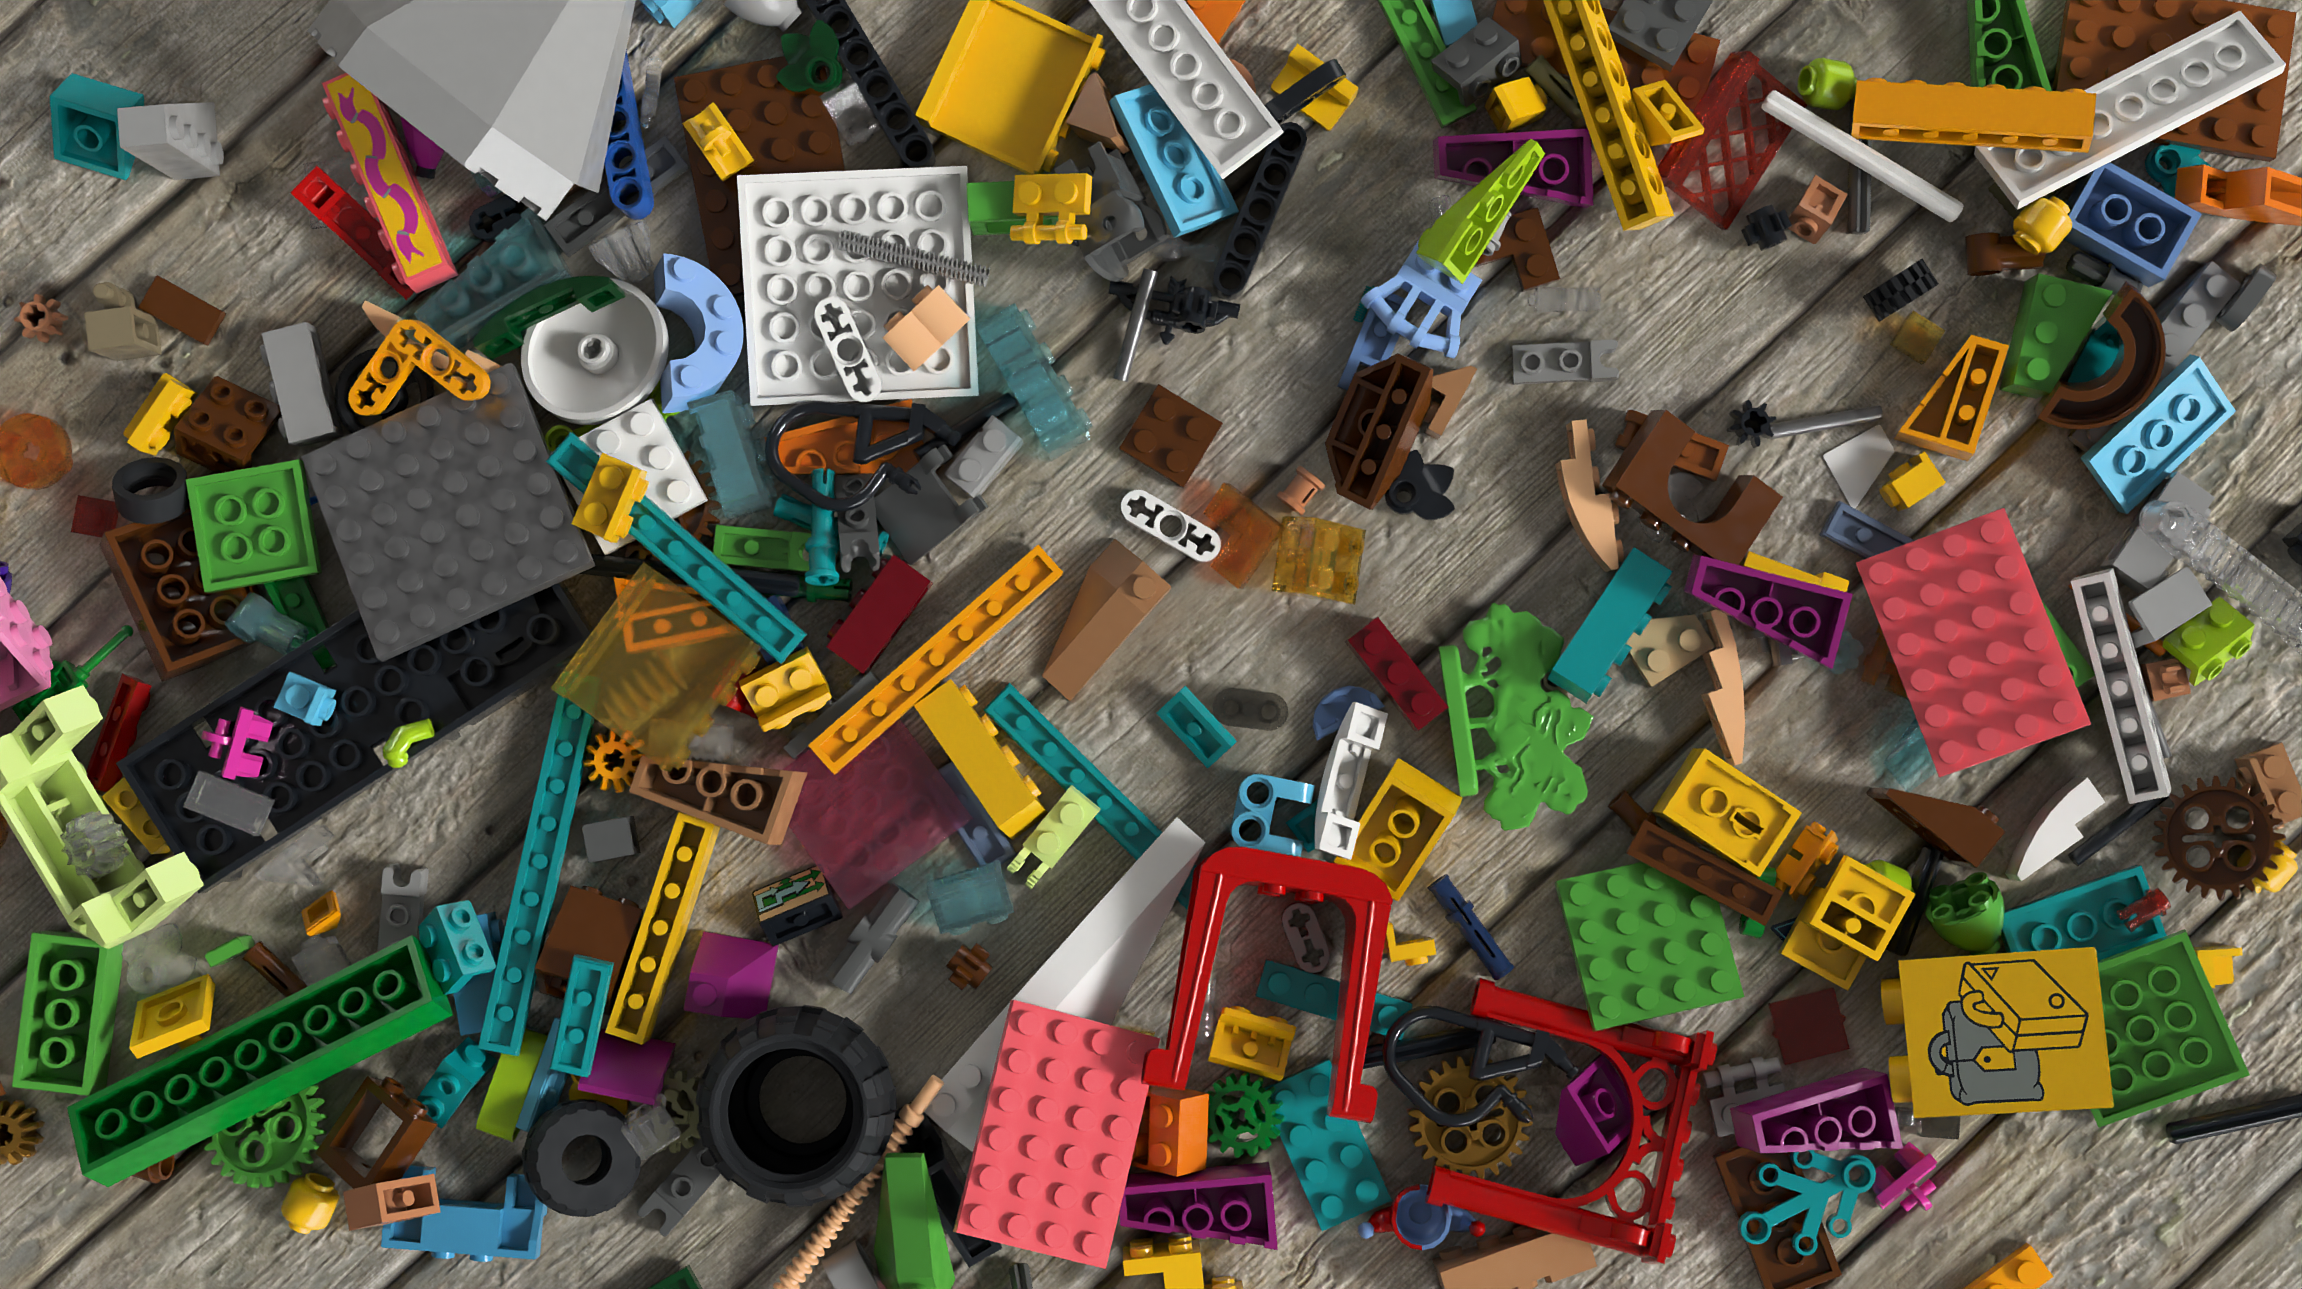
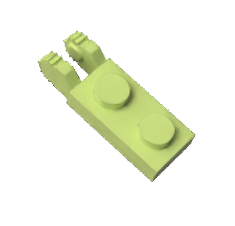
M1071 785L1022 844L1024 848L1010 863L1007 870L1012 874L1017 872L1032 852L1042 861L1041 865L1036 870H1033L1026 879L1025 885L1032 889L1048 868L1052 869L1101 809Z

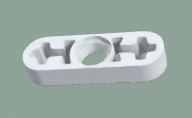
M835 297L821 300L815 308V320L848 393L859 402L874 400L881 392L882 380L848 305L843 300ZM831 304L834 308L841 307L843 314L838 317L841 327L845 328L850 324L852 332L839 334L833 341L829 336V332H836V329L831 321L824 322L822 315L827 313L825 306ZM847 338L855 340L860 349L859 355L852 361L843 360L837 351L839 343ZM864 359L868 367L860 369L866 379L873 378L875 382L870 387L871 394L868 396L863 391H855L854 385L859 382L855 371L849 376L845 371V367L856 366Z
M1133 490L1124 496L1121 502V512L1125 520L1197 562L1206 563L1217 557L1221 548V541L1218 534L1211 528L1146 491ZM1139 498L1145 499L1144 507L1153 513L1156 506L1164 509L1156 516L1153 528L1145 525L1150 521L1148 516L1139 513L1135 518L1130 515L1132 508L1128 506L1130 500L1137 502ZM1166 516H1176L1182 523V530L1175 537H1167L1160 530V522ZM1189 524L1196 527L1191 535L1198 539H1203L1205 535L1211 537L1210 545L1214 547L1212 552L1205 551L1202 555L1197 554V545L1190 540H1187L1186 547L1178 544L1185 537Z

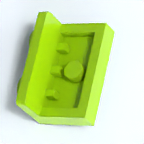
M2220 596L2211 602L2212 606L2186 621L2164 638L2162 647L2191 670L2189 682L2193 686H2197L2204 679L2208 681L2214 679L2222 671L2226 662L2233 657L2235 659L2241 658L2252 646L2250 639L2255 624Z

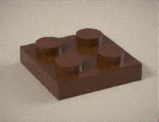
M1158 384L1119 447V450L1184 489L1223 423Z

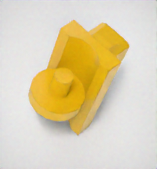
M714 102L695 117L682 123L722 181H725L754 161Z

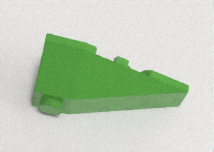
M887 1153L885 1156L874 1256L881 1283L886 1289H951L955 1281L924 1153Z

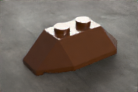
M1397 353L1354 374L1325 442L1330 467L1336 481L1337 494L1369 510H1373L1391 484L1398 478L1430 406L1433 379L1432 368Z

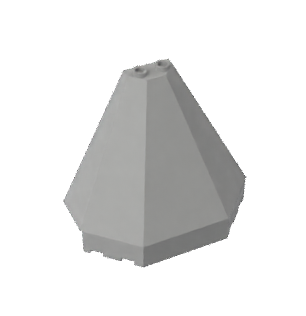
M329 0L307 30L318 40V44L326 53L335 57L333 61L342 70L464 167L475 174L478 172L483 175L493 186L517 202L521 201L547 221L574 184L599 193L636 0Z

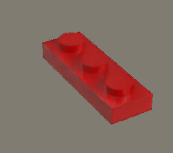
M122 673L86 770L87 777L97 790L108 792L122 778L123 774L116 763L126 757L128 749L134 744L137 737L136 727L141 713L149 705L152 685L137 677Z

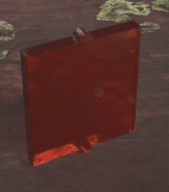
M1833 987L1768 1003L1775 1029L1772 1032V1036L1778 1040L1784 1065L1850 1049L1843 1024L1846 1017L1840 1013Z

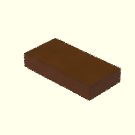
M158 275L138 307L207 346L227 314Z

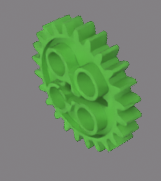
M312 1085L244 1119L243 1125L239 1130L236 1129L234 1124L210 1136L213 1141L207 1144L204 1150L217 1152L211 1160V1164H224L220 1173L222 1176L231 1177L234 1175L233 1183L244 1184L247 1181V1187L259 1188L260 1184L266 1188H274L275 1180L278 1183L287 1184L289 1183V1173L301 1176L303 1172L300 1163H314L309 1151L311 1149L318 1150L320 1144L315 1141L316 1136L327 1134L326 1130L318 1127V1122L327 1119L328 1115L317 1113V1108L322 1106L325 1100L312 1098L319 1087ZM289 1103H291V1108L288 1109L286 1112H283L289 1106ZM293 1119L295 1129L293 1134L288 1137L286 1125ZM243 1138H246L239 1147V1141H241ZM262 1143L264 1154L257 1161L255 1151L258 1145Z

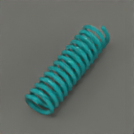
M1365 286L1366 291H1363V295H1365V293H1368L1370 291L1369 289L1373 288ZM1359 301L1360 306H1358V311H1356V316H1354L1353 320L1363 322L1367 308Z

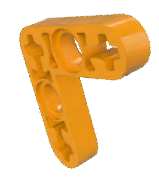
M404 319L398 321L393 326L351 387L348 401L354 412L360 415L368 416L382 413L416 365L462 400L475 401L484 398L490 389V378L483 368L428 325L419 320ZM416 330L413 336L422 344L429 345L422 348L418 344H406L408 336L404 334L405 331ZM439 349L445 350L449 356V364L443 371L437 370L432 363L433 354ZM387 357L394 358L398 364V372L391 379L385 377L381 370L382 362ZM458 371L463 376H475L473 383L477 386L476 390L466 391L467 382L459 376L452 375ZM378 383H380V384H382V385H386V388H385V387H377V388H376V386L378 385ZM374 390L371 395L372 400L375 401L374 405H364L366 398L362 395L363 392H372Z

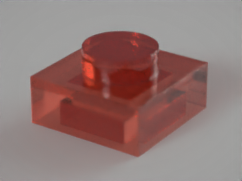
M78 495L71 532L102 538L104 532L116 529L119 512L116 509L115 501Z

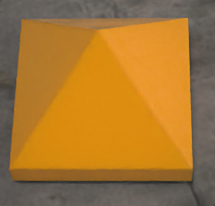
M333 890L328 891L301 911L305 931L308 936L311 937L338 927L341 912L336 893Z

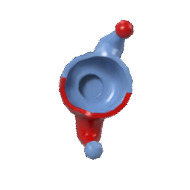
M1416 1184L1400 1191L1391 1206L1374 1212L1367 1222H1363L1358 1226V1233L1362 1238L1368 1239L1374 1233L1394 1232L1398 1239L1409 1248L1426 1250L1434 1248L1443 1242L1450 1231L1470 1232L1471 1235L1480 1237L1483 1236L1486 1229L1485 1224L1476 1220L1467 1210L1446 1204L1438 1207L1425 1203L1428 1185Z

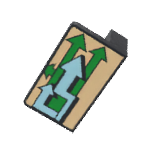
M822 864L815 865L752 892L759 924L773 947L843 918L841 907L830 889Z

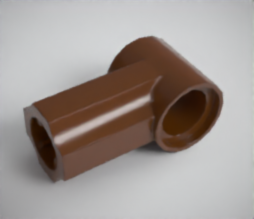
M1988 232L1965 237L1967 275L1987 276L2002 273L2004 270L2040 269L2043 267L2046 253L2039 252L2038 255L2027 252L2018 245L2013 236L2000 237V233Z

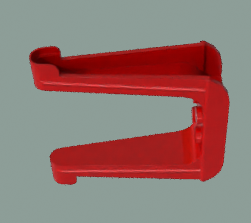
M1227 847L1204 858L1193 870L1165 1049L1152 1048L1145 1053L1141 1084L1180 1091L1185 1090L1227 901L1237 886L1258 887L1257 894L1280 898V895L1285 896L1286 892L1294 893L1295 901L1317 904V902H1323L1324 899L1333 902L1344 916L1345 938L1327 1113L1330 1117L1371 1123L1375 1114L1378 1093L1373 1086L1360 1083L1389 915L1393 902L1387 885L1376 874L1362 868L1248 847Z

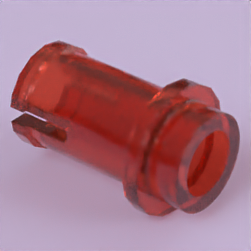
M2159 888L2153 891L2151 889L2145 890V896L2117 911L2121 921L2135 913L2137 914L2135 918L2124 924L2131 933L2159 914L2162 917L2167 915L2166 910L2171 908V904Z

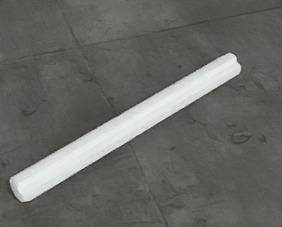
M1772 90L1763 101L1761 108L1765 112L1946 221L1953 222L1962 212L1964 207L1962 202L1776 90Z

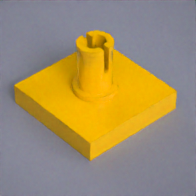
M209 974L137 1001L129 1046L137 1059L176 1043L182 1050L204 1039L200 1034L210 1030L216 985Z

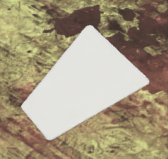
M1876 425L1825 453L1823 458L1850 506L1855 509L1895 450L1881 425Z

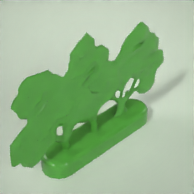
M1492 603L1486 617L1470 621L1463 630V640L1466 645L1479 656L1474 670L1470 674L1462 671L1459 650L1456 645L1439 646V657L1446 704L1449 707L1447 712L1460 797L1473 796L1478 793L1479 786L1476 770L1485 769L1494 777L1493 788L1484 800V811L1492 819L1500 821L1501 828L1507 831L1529 827L1541 802H1545L1550 809L1563 812L1566 815L1571 814L1576 809L1577 804L1584 802L1588 795V789L1582 768L1574 764L1563 751L1567 745L1584 739L1594 716L1580 707L1573 708L1570 704V699L1561 691L1545 692L1541 687L1540 681L1547 672L1553 669L1559 660L1564 637L1551 627L1543 626L1539 618L1533 616L1528 611L1513 613L1506 604L1498 605ZM1491 647L1492 649L1488 656H1483V648ZM1494 657H1499L1501 666L1494 674L1483 677L1482 672H1488L1487 666L1484 665ZM1495 679L1499 686L1494 688L1489 686L1487 682ZM1481 685L1492 694L1494 698V711L1487 717L1469 718L1465 692L1471 687ZM1484 727L1492 741L1496 744V750L1484 759H1475L1471 729ZM1507 765L1509 771L1501 773L1496 766Z

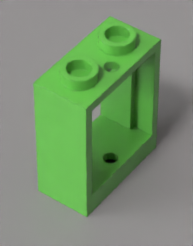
M1014 181L967 183L968 222L973 236L1010 234L1012 225H1024L1026 216L1013 214ZM1043 216V225H1056L1059 216Z

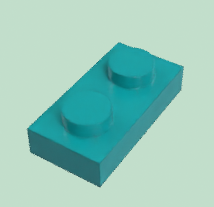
M1186 686L1156 712L1207 769L1237 742Z

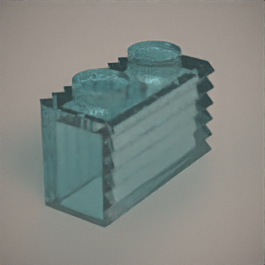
M999 860L927 882V894L940 934L950 932L951 935H960L968 932L974 924L984 921L987 924H997L1006 920L1008 914L1014 913L1013 900Z

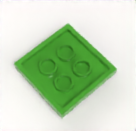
M297 459L186 479L204 592L212 593L322 573L305 467L302 460Z

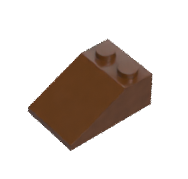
M1870 787L1866 792L1869 797L1931 847L1943 852L1944 857L1954 865L1977 868L2005 833L1996 824L1999 818L1983 806H1979L1977 809L1971 805H1963L1891 788Z

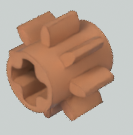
M34 294V302L19 303L22 309L20 316L14 318V321L26 327L22 332L24 337L32 339L37 335L38 341L48 343L50 335L58 334L62 336L64 334L61 328L63 321L68 320V316L61 314L57 310L61 302L52 298L46 303L44 296Z

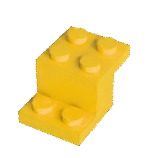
M1844 855L1826 888L1814 886L1778 953L1848 991L1866 958L1879 961L1912 902L1915 893L1851 857Z
M1189 1234L1168 1237L1169 1242L1153 1244V1239L1150 1238L1136 1239L1130 1241L1129 1247H1123L1124 1276L1163 1272L1165 1289H1243L1242 1281H1234L1232 1276L1216 1277L1211 1279L1212 1284L1204 1285L1199 1239L1191 1240V1235Z

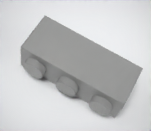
M303 322L263 332L264 344L260 346V352L264 364L270 367L273 381L269 382V389L274 402L279 403L282 417L278 419V426L284 440H288L289 444L297 447H304L343 437L344 434L336 410L335 398L317 327Z
M2180 472L2170 473L2153 489L2100 567L2104 570L2114 568L2116 579L2136 593L2145 592L2166 579L2168 571L2165 569L2172 559L2179 558L2185 552L2190 543L2187 538L2194 527L2199 528L2211 514V509L2208 507L2215 497Z

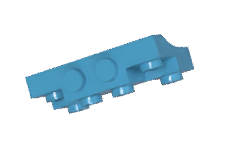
M410 1165L401 1179L429 1174L436 1175V1167ZM512 1173L507 1176L505 1203L438 1198L440 1213L384 1224L382 1229V1248L431 1251V1257L441 1259L454 1258L455 1253L470 1254V1260L479 1262L492 1261L493 1256L535 1260L540 1256L543 1217L547 1215V1206L540 1202L533 1194L525 1180L524 1174Z

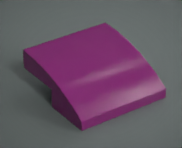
M601 1028L591 1074L587 1078L580 1077L578 1090L654 1105L663 1088L665 1073L674 1057L676 1043L651 1038L641 1045L605 1033L606 1029Z

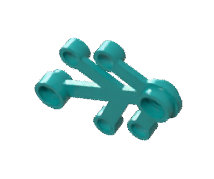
M1807 1150L1809 1152V1159L1805 1163H1799L1797 1160L1799 1152H1790V1159L1797 1167L1801 1169L1815 1167L1834 1175L1821 1183L1783 1171L1772 1162L1761 1163L1757 1167L1756 1176L1762 1184L1768 1187L1778 1185L1800 1194L1763 1213L1757 1211L1744 1213L1738 1221L1739 1234L1751 1244H1762L1769 1239L1773 1226L1807 1209L1801 1231L1796 1232L1792 1237V1246L1795 1251L1803 1256L1812 1255L1818 1247L1816 1237L1828 1198L1842 1191L1837 1212L1828 1216L1826 1229L1837 1238L1848 1236L1852 1230L1850 1220L1858 1194L1869 1190L1875 1182L1876 1171L1873 1163L1868 1158L1859 1154L1848 1155L1840 1161L1815 1153L1814 1150ZM1769 1167L1774 1168V1178L1770 1181L1764 1180V1170ZM1853 1167H1859L1861 1170V1175L1856 1180H1851L1849 1177V1171ZM1837 1219H1843L1845 1223L1844 1229L1840 1232L1833 1230V1223ZM1750 1220L1758 1221L1759 1228L1756 1232L1749 1233L1747 1231V1223ZM1807 1236L1810 1238L1811 1244L1807 1249L1802 1250L1799 1248V1241L1802 1237Z

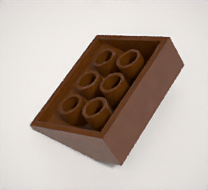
M190 504L186 511L178 517L163 523H130L104 532L99 545L162 682L199 669L277 633L276 626L257 585L212 593L204 592Z

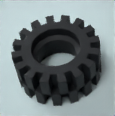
M1920 259L1864 295L1863 298L1880 322L1939 283L1924 260Z

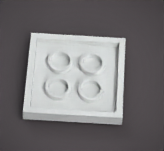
M653 399L641 403L579 437L598 455L601 456L602 453H606L647 471L644 480L649 481L645 495L673 519L708 501ZM563 477L579 507L584 494ZM628 533L625 538L619 537L618 542L613 543L594 534L604 555H608L636 540Z

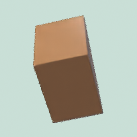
M1095 72L1089 75L1066 123L1079 138L1092 143L1100 141L1104 147L1112 150L1119 149L1124 154L1129 152L1130 148L1109 104V101L1113 98L1110 88L1098 73Z

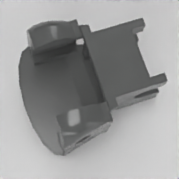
M1098 141L1088 148L1096 167L1095 173L1089 166L1079 172L1071 159L1054 170L1056 174L1087 173L1092 176L1090 215H1076L1075 224L1086 225L1087 237L1085 240L1077 241L1084 259L1096 273L1110 281L1119 282L1128 276V263L1157 247L1167 239V228L1164 218L1160 213L1149 207L1146 201H1144L1147 198L1140 191L1120 150L1115 149L1107 154L1102 142ZM1114 216L1115 219L1109 222L1108 218ZM1145 227L1147 236L1144 240L1139 241L1136 237V232L1141 231Z

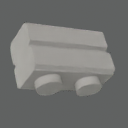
M993 415L982 427L983 431L975 435L944 473L951 482L972 499L979 494H983L1024 444L1022 438Z

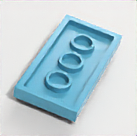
M1151 84L1115 95L1109 101L1112 111L1174 238L1226 220L1239 212L1224 179L1221 178Z
M2190 354L2154 388L2142 405L2113 426L2081 457V460L2117 511L2128 514L2232 416L2236 410L2201 358Z

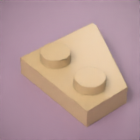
M1695 614L1651 619L1640 636L1633 632L1626 643L1632 647L1628 654L1649 687L1658 684L1715 647Z

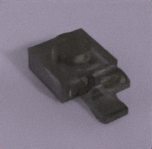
M1894 1106L1898 1125L1917 1126L1918 1136L1959 1140L1961 1116L1914 1118L1913 1108Z

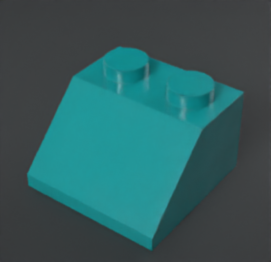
M71 73L49 96L54 159L126 180L130 176L135 156L120 148L117 108L144 106V95Z

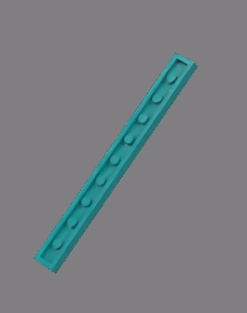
M563 671L478 1049L514 1056L520 1055L537 979L535 966L544 948L583 774V761L586 760L587 756L586 746L590 742L603 679L566 671Z

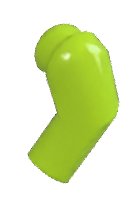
M430 719L399 726L393 731L385 743L382 752L383 758L387 760L390 767L400 768L407 764V750L412 743L434 737V729Z

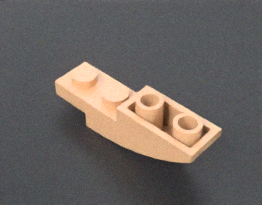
M1587 419L1571 421L1566 425L1570 459L1560 460L1555 464L1560 492L1570 521L1581 542L1605 572H1613L1619 569L1618 562H1623L1624 560L1621 539L1616 540L1614 525L1619 524L1618 505L1611 502L1609 498L1611 493L1595 495V489L1600 488V475L1598 467L1592 466L1590 451H1595L1596 449L1593 428L1588 429Z

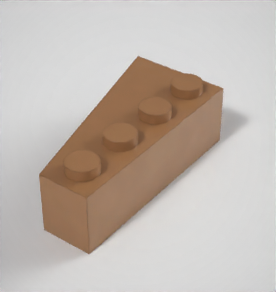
M1524 1225L1513 1229L1514 1235L1500 1239L1498 1235L1485 1236L1476 1240L1477 1246L1463 1250L1460 1245L1448 1247L1439 1252V1257L1432 1259L1441 1289H1533L1538 1286V1279L1544 1278L1546 1283H1553L1595 1268L1597 1264L1590 1243Z

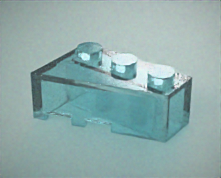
M727 390L687 402L690 414L695 413L701 432L698 438L702 448L706 449L711 466L710 473L725 517L732 520L773 508L772 497L777 496L771 474L765 476L761 461L766 460L765 450L760 438L754 440L750 425L756 424L750 402L744 403L743 399L733 390Z

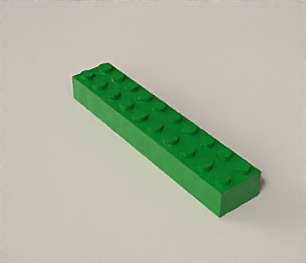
M410 935L68 1106L67 1111L82 1175L106 1187H110L453 1016L448 997L444 995L440 983L434 978L432 962L427 949L423 947L420 940Z

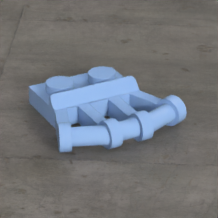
M1417 242L1398 274L1381 286L1371 289L1362 297L1361 303L1367 309L1371 308L1386 325V331L1393 335L1397 332L1410 340V346L1415 349L1422 347L1444 352L1445 357L1454 359L1460 345L1459 329L1461 314L1479 287L1482 279L1470 272L1464 283H1459L1425 263L1416 254L1419 248ZM1401 288L1409 294L1397 313H1395L1384 299ZM1417 298L1431 306L1419 328L1404 320ZM1439 312L1448 317L1446 337L1427 333Z

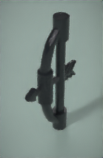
M1170 276L1169 293L1153 290L1151 296L1153 300L1170 303L1168 312L1157 309L1151 311L1148 309L1145 318L1151 324L1165 326V331L1160 332L1161 340L1165 345H1168L1175 338V335L1171 333L1172 327L1179 329L1177 327L1178 319L1171 318L1174 295H1183L1187 278L1177 282ZM1110 281L1108 294L1117 295L1122 304L1132 312L1134 302L1130 298L1131 295L1136 296L1138 287L1133 286V283ZM1218 300L1215 325L1222 323L1229 317L1238 319L1240 304Z

